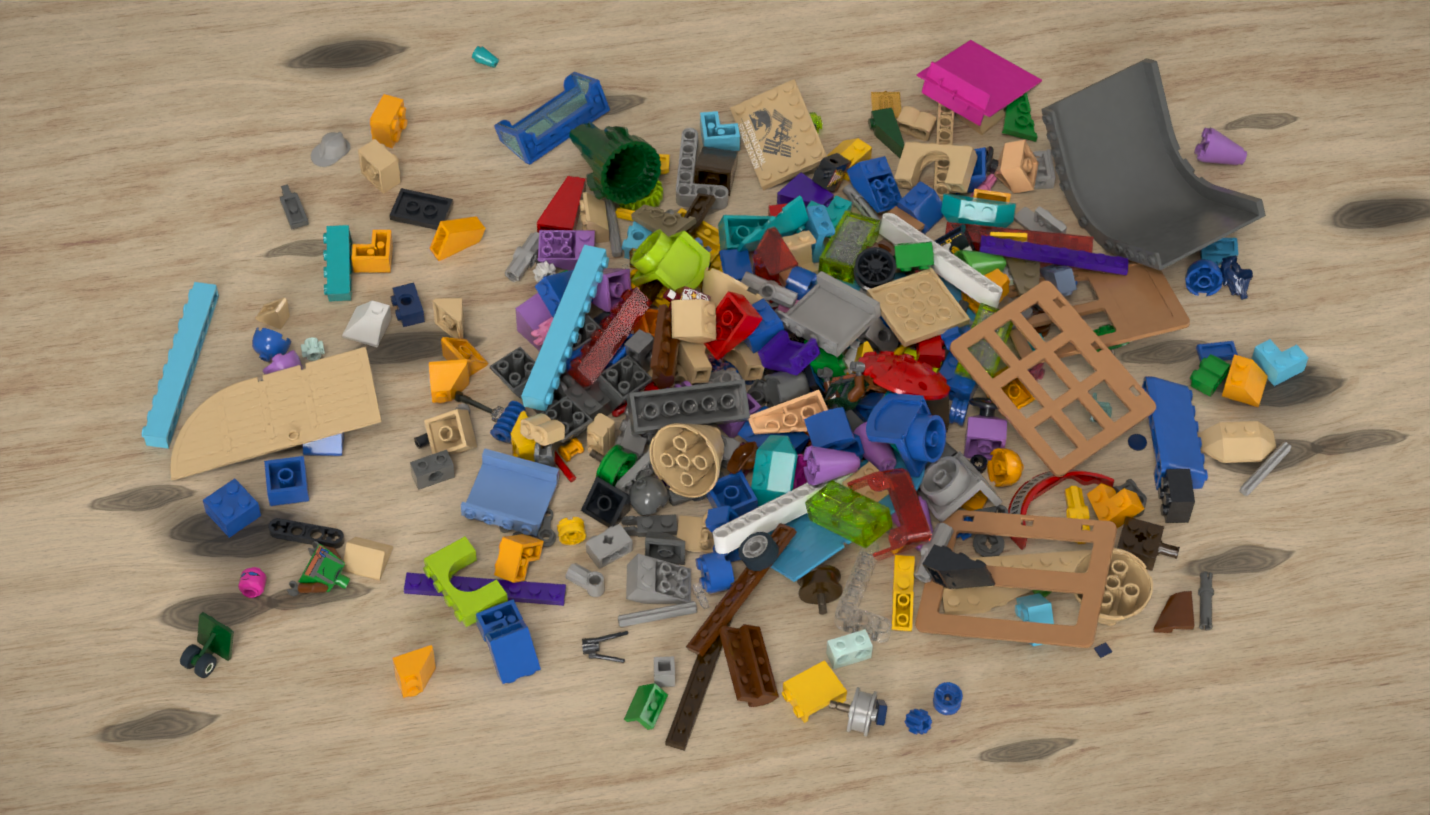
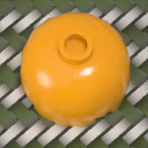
M994 449L990 453V455H993L992 460H988L987 463L989 480L995 482V487L1012 486L1019 481L1024 470L1022 460L1011 449Z

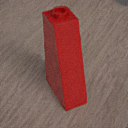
M567 176L538 219V233L539 230H576L580 215V200H583V192L586 191V178Z

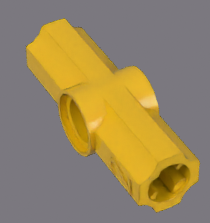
M1070 486L1065 489L1067 518L1089 520V509L1087 505L1085 506L1082 488ZM1089 525L1082 526V530L1090 531ZM1076 542L1078 544H1086L1085 542Z

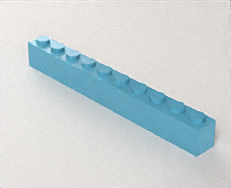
M584 245L521 395L524 407L546 412L548 405L552 404L553 392L559 387L560 375L565 372L567 358L571 357L572 346L578 340V331L584 326L585 314L590 311L591 300L595 298L597 293V285L603 279V270L608 267L609 257H607L606 249Z
M194 282L193 288L189 290V300L184 305L183 318H180L178 322V333L174 334L173 347L169 349L168 362L163 367V377L158 381L157 395L153 396L152 410H149L147 414V425L142 429V437L145 440L146 446L167 449L170 447L219 298L217 285Z

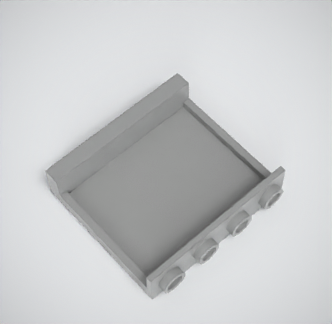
M821 271L816 275L817 284L788 312L784 313L779 310L777 313L783 322L784 329H788L798 337L808 341L811 338H815L818 347L838 357L881 316L880 302Z

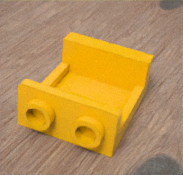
M824 660L783 682L782 696L787 703L790 702L796 717L801 718L805 723L808 721L809 715L829 705L831 700L841 703L845 702L847 690Z

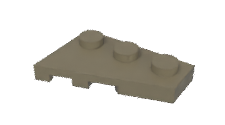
M1003 256L1019 297L1039 284V261Z

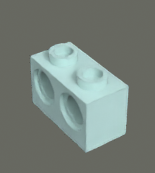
M866 629L828 640L826 654L834 670L870 659L873 645Z

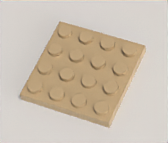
M932 268L871 288L866 293L867 296L880 302L881 316L904 347L943 334L948 329L956 326L960 328L970 323L968 315Z

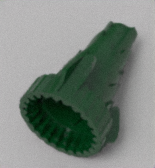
M590 121L577 126L575 129H571L569 137L572 143L582 153L581 156L593 170V173L586 175V182L589 190L594 192L596 198L600 200L605 197L607 200L610 199L618 204H633L638 200H642L654 189L661 174V161L656 149L644 139L636 135H630L626 127L607 126L604 130H601Z

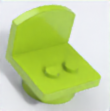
M658 229L650 234L634 252L630 263L638 271L631 279V282L635 286H639L658 279L664 286L674 292L683 286L695 289L704 279V270L706 267L709 268L711 254L685 230L667 236L662 230Z

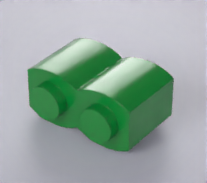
M1212 354L1207 358L1204 357L1199 365L1200 368L1198 370L1195 369L1190 376V380H1192L1190 386L1211 397L1226 378L1231 364Z

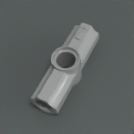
M538 232L531 233L523 246H518L515 250L513 260L505 270V276L510 281H519L527 268H531L534 265L539 246Z
M748 271L745 272L741 283L749 287L748 291L755 294L758 293L764 299L774 301L790 309L798 298V293L778 285L773 280L768 281ZM766 286H770L772 288L773 294H768L766 292Z
M937 523L929 542H925L921 548V559L913 574L915 578L925 583L931 581L929 574L922 564L934 544L940 547L948 545L954 532L952 527L945 523Z

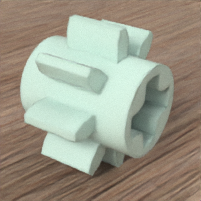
M307 338L304 344H301L303 358L307 357L310 361L319 360L321 354H325L323 341L318 342L317 338Z

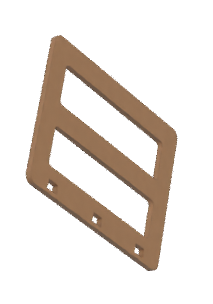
M956 510L946 520L941 522L952 527L954 530L947 545L952 551L957 534L959 533L1093 543L1094 545L1089 568L1086 573L986 566L992 574L991 576L995 581L994 586L1083 594L1077 624L1074 626L939 614L944 587L934 583L931 579L930 582L924 584L915 622L919 632L1089 648L1093 645L1117 533V527L1113 522ZM964 516L974 517L973 522L964 521ZM1023 521H1033V525L1024 526ZM1083 525L1093 526V530H1092V531L1082 530V529H1083L1082 526H1083Z

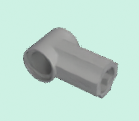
M577 563L571 564L568 568L566 579L586 589L590 596L599 597L604 593V577L600 572H591Z

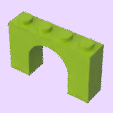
M466 536L424 558L425 567H423V571L428 578H432L437 592H442L446 605L454 609V615L458 622L462 621L468 627L476 622V613L505 603L508 599L507 593L497 579L472 592L460 591L452 586L450 583L452 576L457 571L477 561L476 550Z

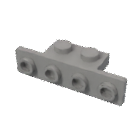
M1039 206L1034 213L1029 208L1024 207L1014 215L1016 222L1044 244L1078 251L1079 248L1066 238L1067 227L1065 224L1053 217L1048 210H1044Z

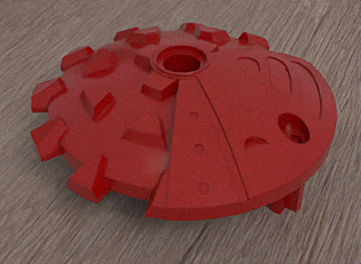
M876 351L864 353L863 357L858 359V362H862L865 365V370L862 374L872 377L874 383L897 394L920 395L925 400H939L949 394L950 386L947 384V379L940 372H934L932 366L928 363L916 361L912 355L906 353L896 355L893 351H881L879 354H876Z

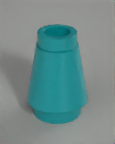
M477 46L472 54V59L475 62L493 68L499 62V58L483 46Z

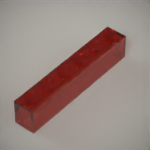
M637 287L631 290L627 289L621 294L620 297L622 299L613 305L610 310L611 314L601 321L600 324L602 326L590 336L591 341L581 348L580 351L582 353L570 363L571 368L567 373L583 388L595 382L653 303Z

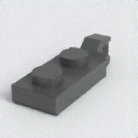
M288 184L281 186L283 196H280V203L291 230L308 225V218L296 192L291 193Z

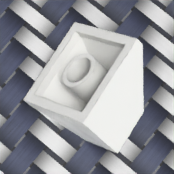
M370 301L357 306L342 334V338L378 347L392 319L390 305Z

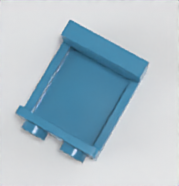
M824 205L807 207L806 212L809 221L805 225L806 229L804 231L809 230L816 239V243L811 244L812 262L828 261L829 255L823 241L825 236L834 235L835 229Z

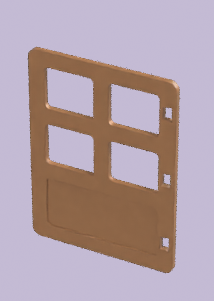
M1129 259L1128 263H1132L1128 264L1127 275L1083 268L1073 270V275H1077V277H1074L1075 281H1089L1098 300L1072 307L1080 316L1101 311L1106 313L1116 331L1098 336L1107 347L1187 328L1190 325V319L1161 270ZM1039 278V283L1046 281L1044 278ZM1014 285L1009 286V293L1006 296L1010 298L1018 296L1017 291L1012 292L1016 290ZM1058 298L1054 300L1059 308L1064 306ZM1046 313L1034 315L1027 320L1033 328L1054 323ZM1017 328L1007 331L1021 360L1033 352L1027 339ZM1071 342L1054 352L1059 359L1080 354ZM1096 342L1092 344L1095 350L1101 349Z

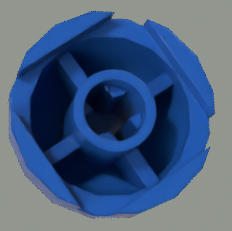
M1200 259L1193 262L1188 267L1185 275L1186 287L1197 296H1199L1198 293H1207L1206 296L1217 293L1221 289L1223 281L1220 267L1208 259Z
M258 327L253 335L252 347L260 355L259 358L261 360L270 362V359L272 360L279 353L285 355L292 341L289 338L285 341L282 339L283 335L267 328H262L260 331Z

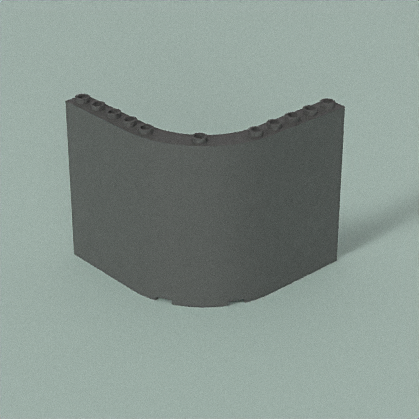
M1146 58L1041 109L1042 120L1047 130L1046 136L1050 142L1051 154L1056 165L1055 170L1060 180L1059 186L1077 217L1079 225L1107 252L1157 270H1162L1266 216L1262 199L1214 185L1203 177L1198 178L1194 174L1195 169L1188 160L1181 157L1178 151L1181 148L1173 130L1156 60Z

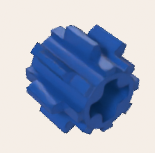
M914 709L906 714L905 724L909 728V732L923 735V733H927L931 729L932 720L928 715V711Z

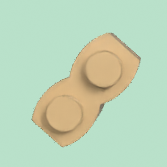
M904 106L896 121L901 133L928 141L936 126L937 118L931 113L920 112L914 107Z
M539 413L521 420L520 433L527 439H534L538 444L547 446L565 439V426L560 421L551 420L547 415Z

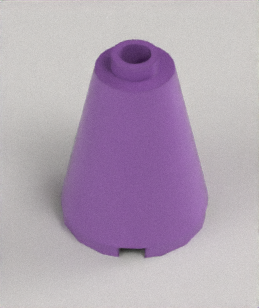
M867 422L861 424L853 433L860 436L865 452L863 458L883 473L892 471L896 466V458L892 446L889 443L869 441L866 435Z
M811 446L805 449L803 460H807L804 474L809 485L816 486L855 473L860 468V459L852 452Z

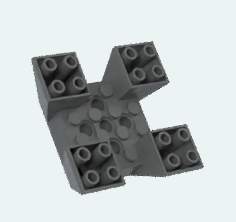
M587 313L585 314L584 326L578 331V340L572 346V352L592 340L597 341V347H599L604 335V330ZM518 347L492 364L490 369L514 394L522 399L521 395L535 361L521 347ZM629 355L606 370L596 361L573 375L568 374L567 368L564 374L561 373L560 381L562 382L563 376L569 375L572 377L576 384L581 386L603 406V410L600 413L608 416L612 411L627 402L626 396L629 393L640 392L653 381L652 377ZM555 389L552 404L548 405L546 412L533 410L537 414L547 415L551 420L560 421L565 426V439L560 441L568 443L572 438L586 431L588 425L594 421L597 415L590 418L569 395L563 398L558 390Z

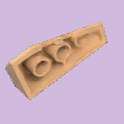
M816 390L752 414L748 422L754 434L808 431L804 419L826 411L828 408L820 391Z

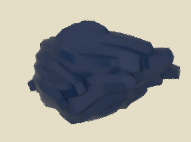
M1237 255L1222 258L1223 262L1220 269L1222 271L1223 286L1229 287L1231 295L1234 296L1236 294L1240 296L1241 300L1247 299V290L1250 280L1253 278V271L1251 269H1241L1237 263Z

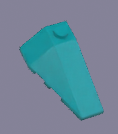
M799 195L784 206L776 218L772 216L763 225V229L759 227L740 243L737 250L739 252L804 231L809 218L802 197Z

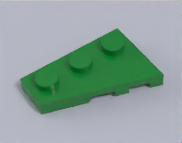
M1027 93L1006 106L1002 133L1036 142L1038 136L1034 130L1035 124L1031 118V108Z

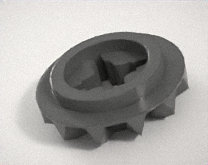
M976 534L973 539L975 552L981 554L982 557L999 556L1004 550L1005 542L1002 536ZM987 539H988V542L990 543V545H992V546H991V549H989V548L987 547V545H985L986 542H987Z

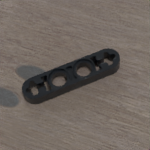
M280 518L273 519L268 525L270 535L276 539L310 545L317 541L321 545L335 549L342 547L345 542L343 532L336 528ZM296 528L302 530V533L299 535H293L291 532ZM314 532L322 534L317 539L311 537V534Z

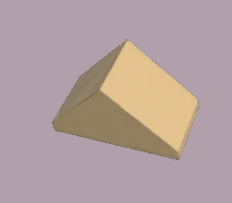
M281 298L264 304L255 319L282 329L290 316L287 299Z

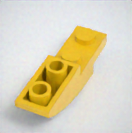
M894 556L892 630L912 632L915 556Z

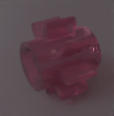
M708 354L712 371L721 370L724 366L729 365V363H725L726 355L717 360L721 365L715 368L716 366L712 362L716 359L711 354Z

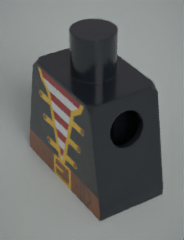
M839 153L824 157L817 170H815L812 181L826 190L837 192L852 162Z

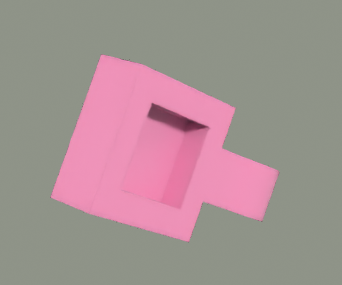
M553 317L538 325L539 329L531 332L533 337H538L533 341L534 344L538 346L543 344Z

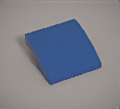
M843 407L826 410L804 419L812 445L815 447L829 448L835 445L839 448L855 440Z

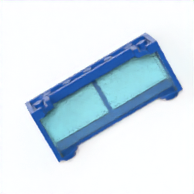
M577 72L571 73L564 80L563 86L565 90L514 125H511L508 120H501L495 124L494 127L499 140L526 164H532L570 138L571 129L588 123V121L593 122L610 110L598 79Z

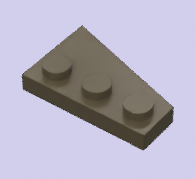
M643 205L631 214L632 220L651 232L660 229L667 236L684 230L687 231L696 224L695 217L689 216V218H684L679 213H665L663 209Z

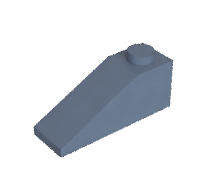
M1058 264L1040 268V273L1044 279L1051 282L1063 296L1071 295V291L1077 290L1072 268Z

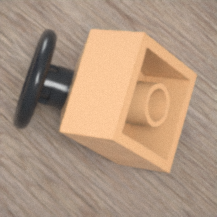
M1026 140L1005 143L998 160L992 159L994 154L993 147L988 146L986 148V174L987 172L994 174L1013 193L1034 190L1039 162Z

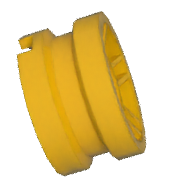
M572 517L570 520L568 518L560 520L559 525H557L559 541L565 545H575L584 541L586 538L584 521L579 517Z

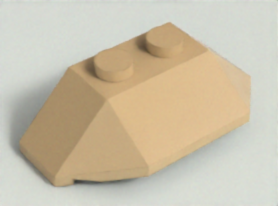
M1259 421L1219 422L1197 434L1198 437H1201V453H1206L1222 463L1262 462L1276 449L1273 431Z

